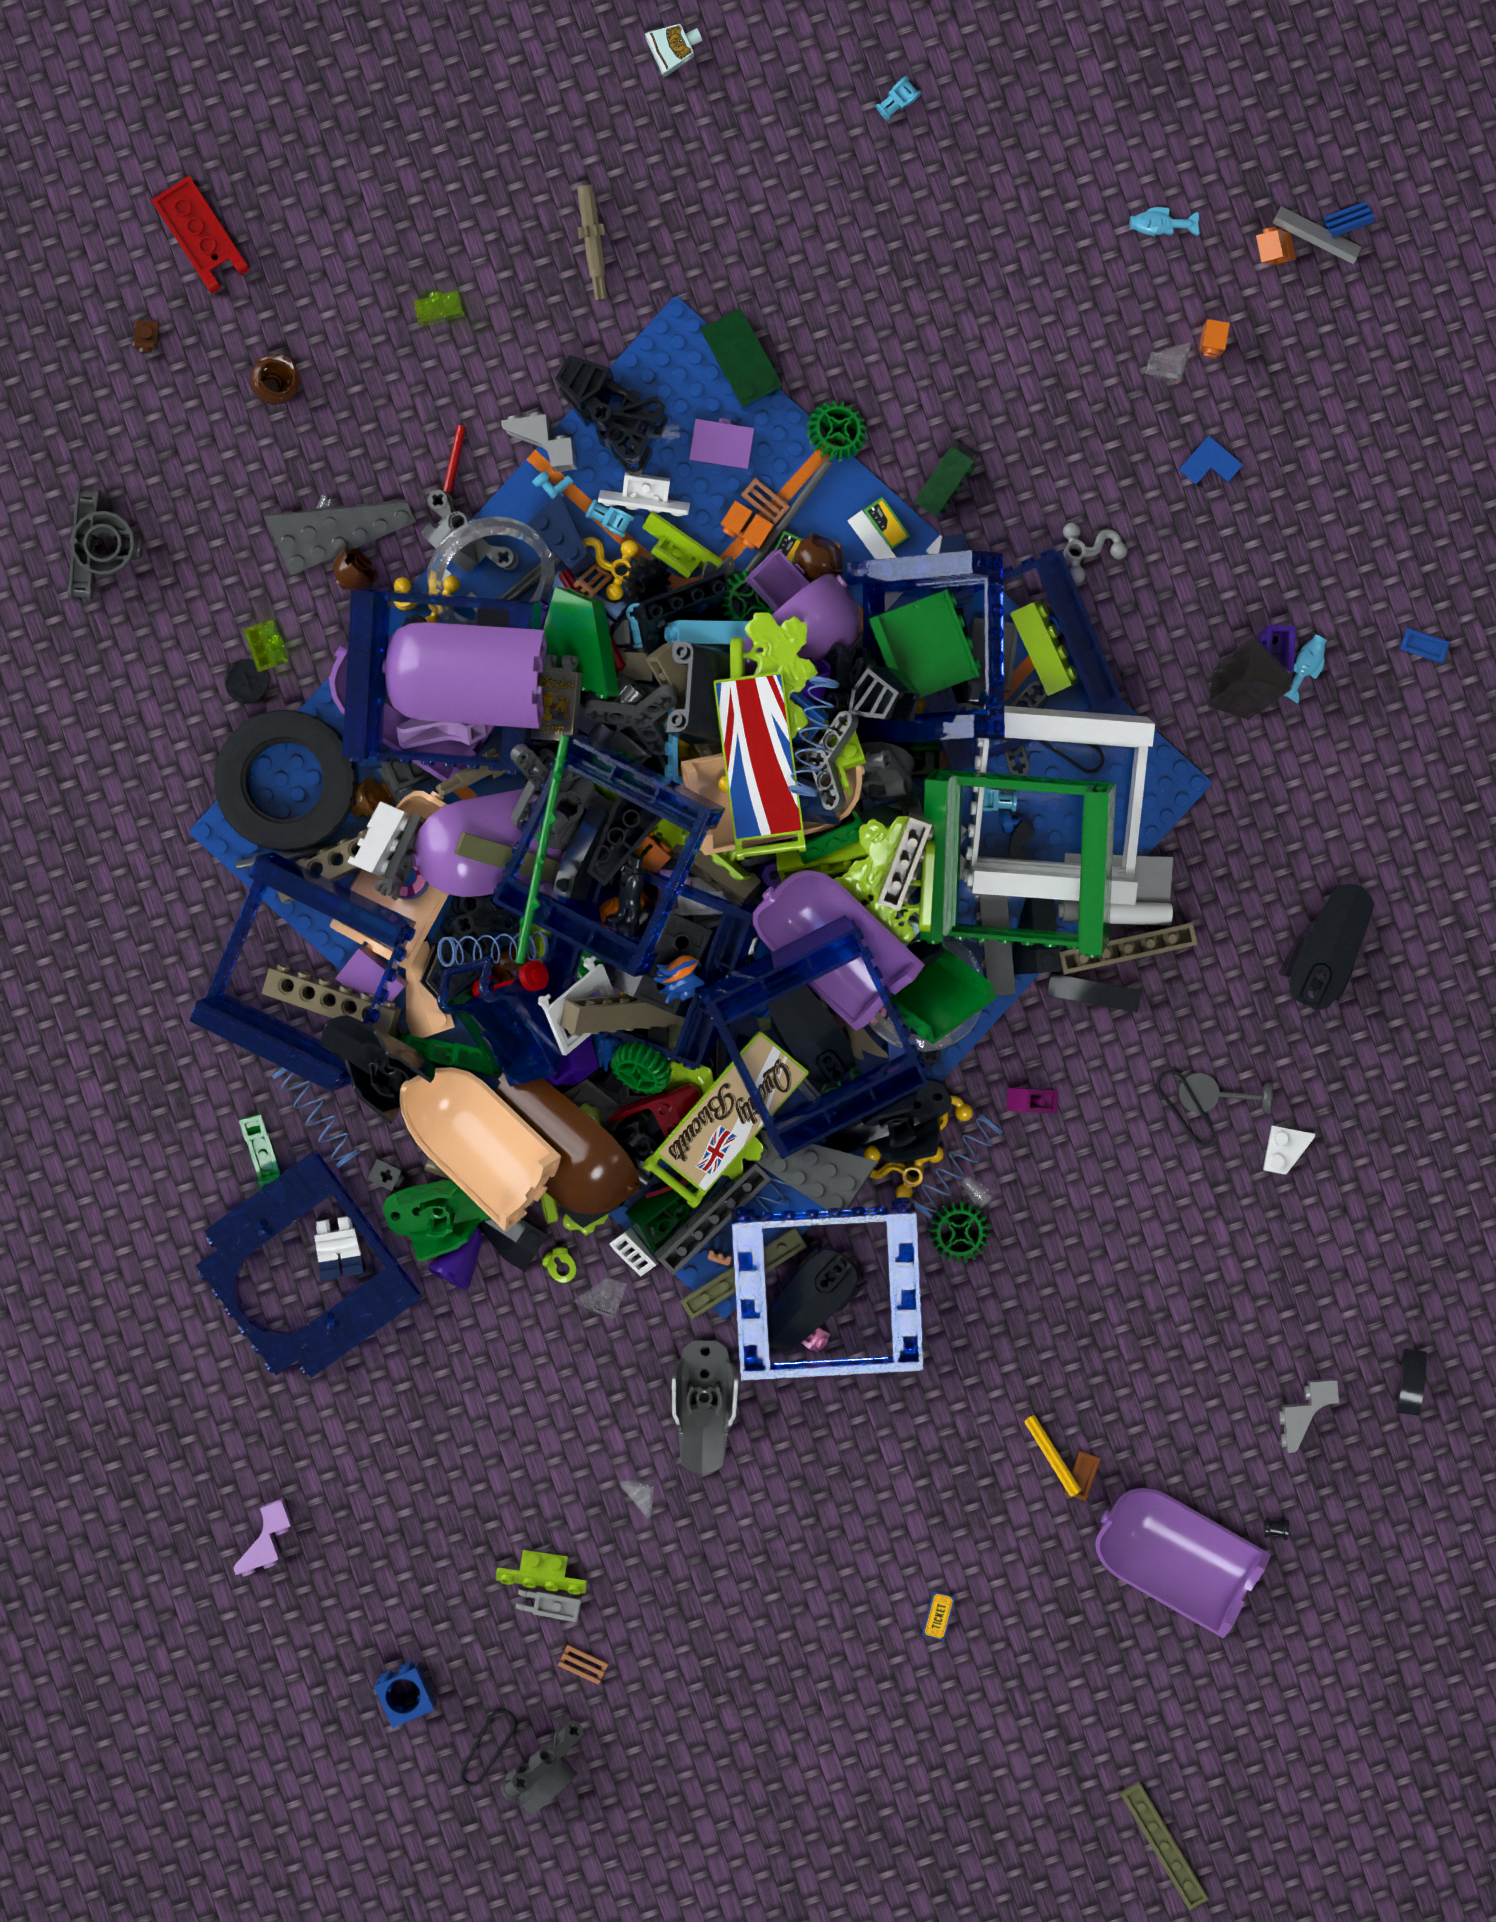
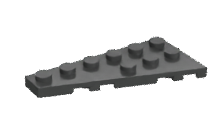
M407 500L386 501L370 505L356 504V506L314 508L298 512L284 511V513L278 514L263 513L291 576L338 556L346 546H349L348 550L357 548L416 522Z

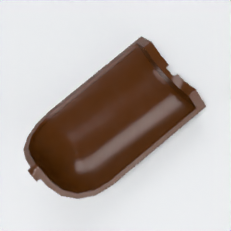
M517 1058L499 1077L498 1080L501 1083L495 1090V1093L561 1155L555 1176L549 1177L545 1184L548 1187L545 1192L567 1209L575 1213L591 1215L610 1211L630 1196L635 1195L640 1188L639 1176L633 1162L619 1143L601 1125L522 1060Z

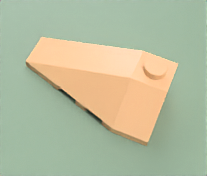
M428 941L422 943L409 969H406V981L408 982L406 986V1022L411 1035L420 1038L456 1027L449 1003L445 1006L441 1005L419 982L430 953Z

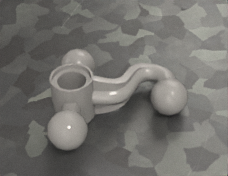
M1071 522L1063 528V534L1068 539V544L1062 553V558L1067 565L1071 566L1068 571V578L1072 583L1078 584L1085 579V571L1080 566V562L1083 557H1091L1100 553L1105 539L1109 538L1113 541L1110 547V554L1114 559L1120 560L1127 555V546L1122 542L1121 536L1114 530L1107 529L1101 531L1096 537L1094 546L1086 547L1083 542L1077 540L1081 533L1079 525ZM1069 550H1076L1079 556L1071 555Z

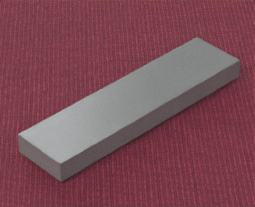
M1280 206L1273 221L1274 225L1351 264L1355 263L1362 248L1341 236L1332 238L1329 230Z

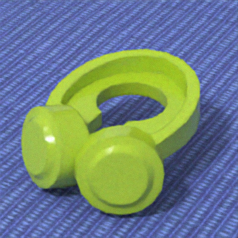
M565 1247L553 1249L542 1260V1265L547 1267L552 1278L558 1282H569L576 1274L575 1262ZM555 1257H559L562 1263L569 1265L570 1271L567 1275L561 1276L557 1273Z

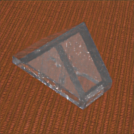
M1191 341L1159 352H1151L1145 374L1178 384L1187 362Z
M606 1276L603 1281L573 1301L593 1312L614 1319L627 1284Z
M622 1478L619 1481L620 1486L648 1519L652 1514L655 1481Z

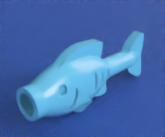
M1154 207L1136 216H1130L1129 227L1130 230H1136L1151 236L1161 234L1172 235L1174 233L1173 228H1187L1189 232L1198 236L1200 233L1198 226L1199 213L1192 214L1188 219H1173L1169 216V208Z
M1315 634L1313 639L1298 652L1296 663H1294L1296 675L1289 686L1278 690L1279 694L1289 697L1295 703H1299V693L1297 690L1304 677L1310 675L1313 679H1316L1323 669L1326 639Z

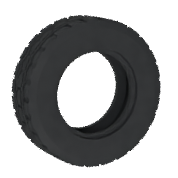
M294 710L264 712L248 719L238 729L236 728L220 750L221 752L218 755L214 771V790L218 806L229 825L244 839L257 846L283 852L311 848L334 835L342 827L352 811L358 789V776L354 757L339 733L315 716ZM280 743H296L306 747L315 755L323 772V789L317 803L307 813L293 819H276L264 813L254 802L249 788L250 771L257 757L267 748Z

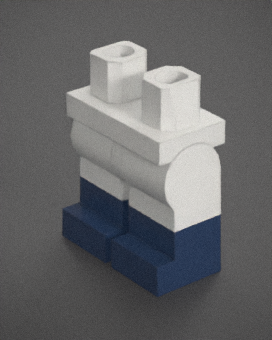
M350 1216L337 1218L339 1230L331 1231L329 1219L317 1221V1233L314 1237L320 1269V1281L339 1278L342 1275L345 1277L365 1272L357 1227H353Z

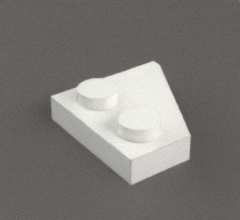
M1271 1125L1263 1170L1286 1175L1315 1138V1134Z

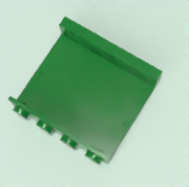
M947 589L869 619L886 667L903 670L921 694L920 698L980 676L978 671L982 670L978 658H973L970 650L974 647L969 635L965 637L962 628L965 627L962 615H957L954 606L957 605L953 592L948 593Z
M944 947L945 953L917 975L914 981L895 995L891 992L883 999L886 1003L883 1007L889 1011L893 1018L900 1019L908 1029H913L921 1039H926L931 1044H935L996 999L992 982Z

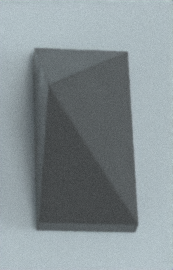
M624 620L611 636L616 647L631 646L628 620Z

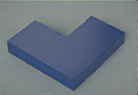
M1208 436L1178 471L1196 485L1211 468L1228 483L1243 464L1213 438Z

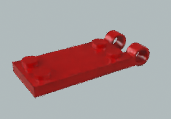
M187 176L151 200L211 294L221 289L211 271L229 259L240 276L250 270L190 176ZM214 254L218 255L217 260L212 259Z

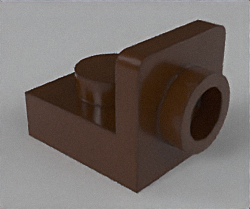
M136 321L135 338L132 346L138 349V353L151 354L152 350H158L159 322Z

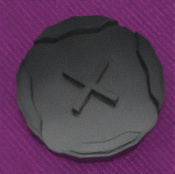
M241 659L232 663L227 669L224 683L229 696L235 701L251 704L261 700L267 694L270 686V677L266 668L260 662L253 659Z

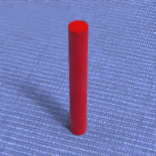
M457 425L443 488V492L451 494L466 429L462 425Z

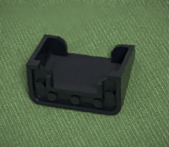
M673 641V659L679 664L688 665L685 709H677L670 713L666 732L687 744H722L713 682L730 678V653L686 641Z

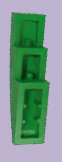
M408 1034L404 1036L403 1043L423 1054L435 1066L452 1067L483 1075H494L495 1070L479 1048L460 1043L451 1044L436 1039L427 1040Z

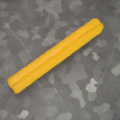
M1032 1415L1025 1419L1026 1426L1069 1495L1072 1497L1078 1494L1081 1488L1036 1416Z

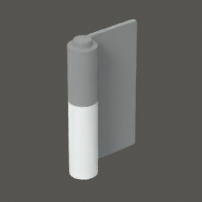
M1065 853L1064 862L1081 864V853ZM1113 854L1112 866L1122 867L1123 855ZM1136 856L1134 879L1138 882L1136 905L1111 903L1110 924L1171 926L1173 908L1170 902L1173 868L1172 856ZM1062 900L1061 904L1057 906V917L1061 918L1062 922L1078 923L1079 901Z

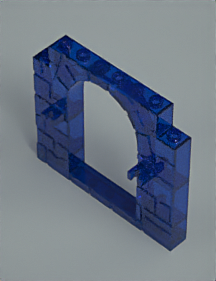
M317 1150L311 1152L204 1231L206 1234L205 1239L210 1246H215L217 1250L196 1265L199 1277L203 1281L207 1280L211 1285L210 1291L213 1296L223 1302L226 1314L236 1320L239 1332L243 1336L247 1335L252 1342L250 1346L253 1351L264 1358L266 1369L275 1375H278L298 1360L302 1373L306 1376L309 1375L310 1378L314 1377L423 1297ZM330 1195H333L383 1263L385 1269L312 1322L299 1329L277 1331L264 1327L255 1320L251 1321L240 1306L242 1301L239 1294V1276L245 1261L256 1249Z

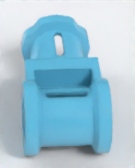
M905 76L888 92L889 97L881 104L877 103L875 108L886 121H889L893 113L899 108L902 111L906 106L912 104L922 92L920 90L917 91L909 82V77Z
M596 499L592 501L585 515L586 518L591 517L601 522V526L622 538L625 537L624 532L630 521L634 520L633 516L611 506L607 508L599 504Z
M639 603L631 604L626 611L634 639L633 649L643 648L638 621L635 620V617H630L633 608H637Z
M985 788L982 811L992 812L998 811V809H1011L1012 812H1016L1017 791H1013V793H999V790ZM1000 800H1010V802H1001Z

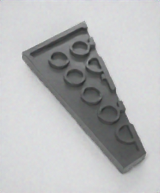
M760 1130L755 1135L763 1145V1152L759 1161H753L839 1219L843 1218L879 1162Z

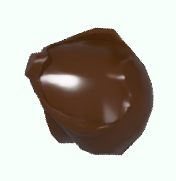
M276 354L258 358L250 375V386L254 394L263 402L272 405L283 404L296 395L298 387L302 382L295 363L287 354Z
M812 533L808 538L800 542L795 551V564H798L804 570L805 574L803 576L807 581L813 582L823 575L831 573L837 576L843 572L840 543L824 538L816 533Z

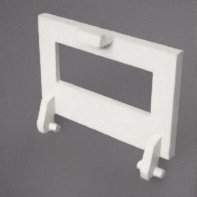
M595 956L584 960V966L587 967L589 973L552 1004L548 1002V999L551 998L549 994L538 998V1004L545 1011L562 1055L569 1054L591 1035V1033H582L581 1036L570 1035L567 1038L564 1028L560 1026L565 999L588 998L598 988L602 996L615 995L603 964L594 965Z

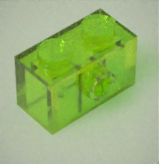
M458 290L442 294V291L429 293L428 298L413 301L420 327L464 316Z
M273 619L243 629L258 673L288 663L283 648V639L278 634Z

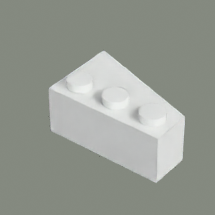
M380 802L367 825L369 829L365 838H360L357 843L360 846L355 858L350 856L347 863L383 877L390 864L392 855L395 853L400 842L401 834L405 831L410 820L408 819L410 814Z

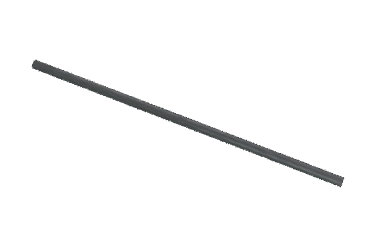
M824 460L745 568L748 575L751 570H754L763 561L783 531L833 464L830 461ZM746 583L740 585L736 591L740 592Z

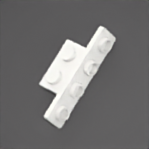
M625 472L623 493L600 490L598 502L603 503L605 506L621 505L631 510L642 508L655 513H660L661 511L669 512L674 516L688 515L690 503L668 500L671 478L644 474L634 476Z

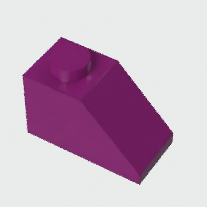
M1008 1088L1006 1110L1057 1113L1058 1090Z

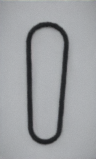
M1038 740L1040 743H1042L1043 745L1051 749L1053 752H1055L1056 754H1058L1066 761H1068L1069 763H1071L1072 765H1074L1079 770L1085 773H1095L1099 771L1103 766L1104 754L1102 750L1094 744L1087 745L1095 748L1100 753L1101 762L1097 768L1093 770H1087L1078 765L1077 763H1075L1074 761H1072L1070 758L1059 752L1057 749H1055L1048 743H1046L1044 740Z
M1175 1070L1162 1072L1156 1081L1159 1094L1197 1144L1202 1146L1210 1144L1214 1140L1215 1132L1184 1077ZM1173 1073L1180 1077L1211 1131L1209 1141L1200 1142L1194 1136L1161 1091L1160 1080L1164 1075Z
M497 1710L489 1716L461 1770L460 1778L465 1785L475 1786L481 1782L515 1732L517 1723L515 1716L510 1711ZM498 1713L508 1714L513 1720L511 1732L479 1779L474 1783L467 1782L464 1779V1771L492 1718Z

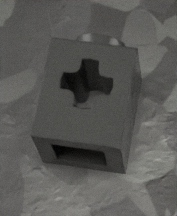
M378 1158L367 1180L393 1191L395 1187L399 1188L405 1176L401 1175L403 1169ZM390 1170V1175L393 1176V1179L385 1181V1176L382 1175V1172Z

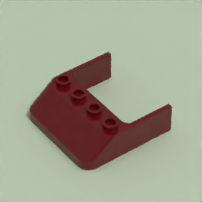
M687 1082L616 1108L609 1119L612 1122L641 1110L650 1109L653 1111L666 1139L702 1098L703 1093L697 1084ZM682 1175L674 1177L682 1185L690 1183ZM662 1181L652 1185L645 1196L650 1198L670 1191L672 1188Z

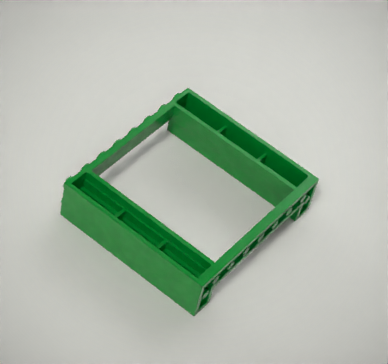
M933 769L925 779L924 817L932 820V827L935 828L930 840L935 841L930 932L920 931V940H926L929 944H939L943 942L946 936H953L954 939L958 938L959 940L969 937L976 938L980 942H986L989 939L998 940L999 943L1004 944L1017 941L1027 946L1034 945V943L1043 944L1045 947L1064 945L1068 949H1079V953L1085 954L1086 957L1095 958L1102 955L1109 944L1116 783ZM963 786L1084 795L1078 933L958 923Z

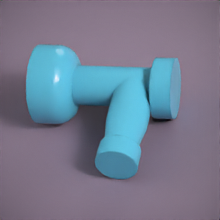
M546 470L532 481L536 487L542 486L552 499L559 493L564 497L562 491L573 483L571 477L567 475L564 480L553 486L548 481L549 474Z

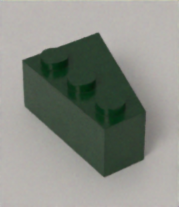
M957 439L951 445L914 502L936 517L940 512L945 514L951 505L950 497L953 493L955 495L959 493L964 485L961 481L965 475L969 477L977 466L974 462L980 454Z

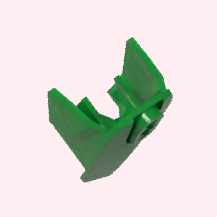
M452 1179L412 1186L395 1192L386 1197L382 1208L389 1229L397 1235L411 1236L413 1249L419 1262L458 1249L469 1241L472 1233L481 1221L490 1219Z

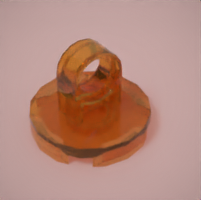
M370 777L365 778L356 785L355 798L357 804L351 807V812L355 819L364 814L371 819L380 802L390 806L394 804L392 794L382 782L378 784L373 781L375 778Z

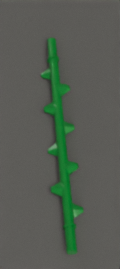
M560 735L557 755L554 757L555 765L542 830L536 836L539 845L525 915L519 920L522 930L520 937H518L519 944L515 962L519 964H524L528 942L531 940L529 937L534 912L540 906L537 897L551 827L557 821L554 812L570 736Z

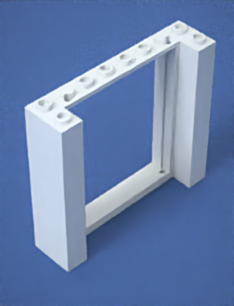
M984 704V710H980L979 724H982V733L977 735V747H980L979 756L975 757V769L978 772L986 773L990 736L1135 747L1122 867L1112 866L1111 903L1136 905L1138 882L1134 879L1148 746L1153 747L1155 723L1144 716ZM972 786V791L975 792V801H971L970 815H973V822L968 825V837H971L970 846L966 847L965 854L966 860H969L968 869L965 868L963 873V882H966V886H968L970 891L975 894L1079 901L1080 863L978 856L985 787Z

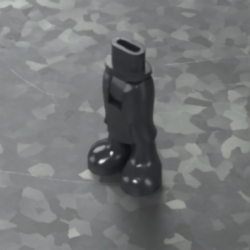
M630 853L629 860L625 862L621 873L618 912L607 915L604 921L605 926L616 929L617 935L627 938H634L639 935V909H642L641 895L644 886L645 869L642 867L643 858L635 853Z

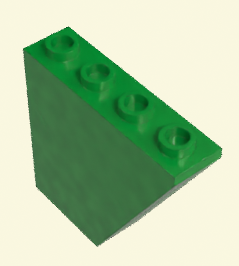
M555 587L543 627L547 642L546 654L557 655L556 668H563V655L578 657L576 672L582 673L581 690L594 691L595 696L602 699L618 696L619 688L604 602L570 588Z

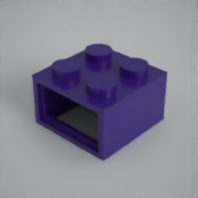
M1268 625L1263 628L1262 632H1259V646H1262V653L1258 656V668L1262 669V674L1289 675L1294 672L1296 626ZM1273 636L1277 637L1276 644H1272ZM1272 658L1276 660V666H1272Z
M564 1028V1031L568 1038L571 1034H569L568 1030ZM554 1035L542 1044L554 1087L577 1085L599 1068L591 1035L567 1055H562Z

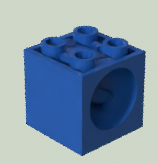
M413 1661L406 1662L394 1673L392 1670H388L380 1674L374 1685L392 1728L433 1711L437 1705L436 1698L419 1661L413 1663ZM405 1679L414 1682L420 1690L416 1700L418 1703L412 1706H403L396 1703L390 1695L394 1681Z

